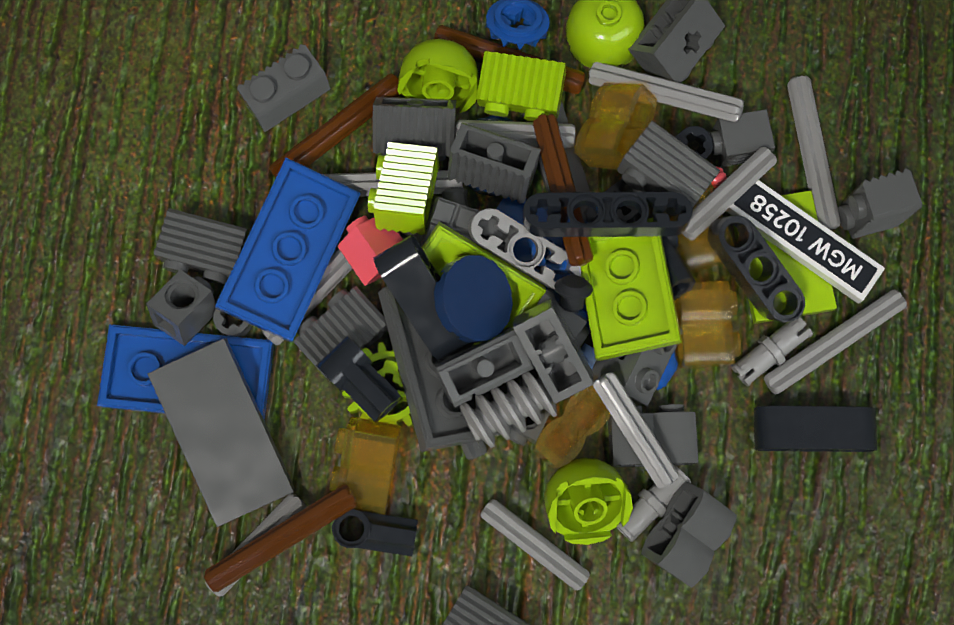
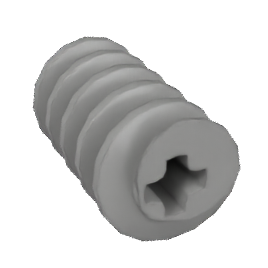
M530 372L522 374V386L513 379L506 382L507 394H504L498 387L491 389L490 402L483 395H475L476 409L471 408L466 402L459 405L478 446L479 440L482 439L490 448L494 447L495 432H498L506 440L511 439V424H514L522 433L525 432V418L528 416L537 425L541 424L542 409H545L552 417L557 416L556 405L538 373L537 379Z

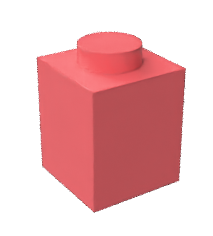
M364 215L353 221L346 228L349 234L337 247L361 282L366 286L382 278L375 266L373 257L399 243L403 238L394 230L388 232L383 229L380 231L376 228L375 217L368 219Z

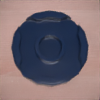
M481 255L459 257L446 264L441 271H444V273L441 275L440 281L436 282L434 289L435 310L442 325L449 333L454 332L458 337H461L458 339L464 342H482L499 335L510 320L513 306L511 287L505 273L494 261Z

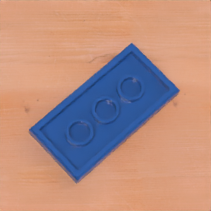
M285 158L215 308L292 343L361 193Z
M109 324L97 406L101 408L165 414L147 373L223 338H227L265 421L274 344L270 340L197 333L183 346L160 329Z

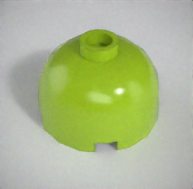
M578 0L570 11L565 29L572 55L589 68L592 67L594 62L614 66L621 64L624 66L630 63L634 56L628 49L645 28L644 16L636 0Z
M444 39L423 41L416 44L404 57L397 90L399 95L402 93L406 98L457 100L456 108L460 107L459 113L465 112L476 102L479 85L476 62L464 46L454 41Z
M595 458L571 460L559 467L551 476L544 494L545 508L551 529L555 534L556 531L562 534L565 541L572 544L589 545L607 540L612 537L610 530L616 528L620 522L622 527L625 526L633 509L631 494L624 479L613 466Z

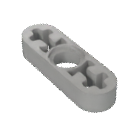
M483 209L471 217L468 232L471 239L477 245L545 286L555 290L554 271L546 266H541L538 273L534 268L543 260L546 249L550 250L551 254L545 259L554 264H562L565 260L568 263L565 270L570 275L581 276V267L569 264L565 250L543 237L534 236L529 233L522 224L499 210ZM491 217H494L496 219L494 227L504 234H508L509 227L515 229V233L505 243L504 252L498 249L503 240L493 235H489L486 239L481 237L483 229L478 226L480 220L488 221ZM522 237L531 239L536 246L535 256L528 262L517 260L513 253L515 242Z

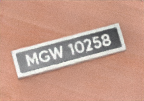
M759 180L726 210L732 216L748 218L762 237L858 304L865 299L885 269Z

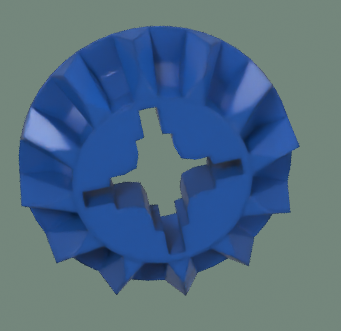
M499 0L489 8L486 15V27L490 29L491 39H501L503 47L512 43L516 44L520 50L524 44L536 47L539 39H546L550 23L549 16L538 3L532 0ZM522 18L524 19V25H519L517 28L511 27V25L520 22Z

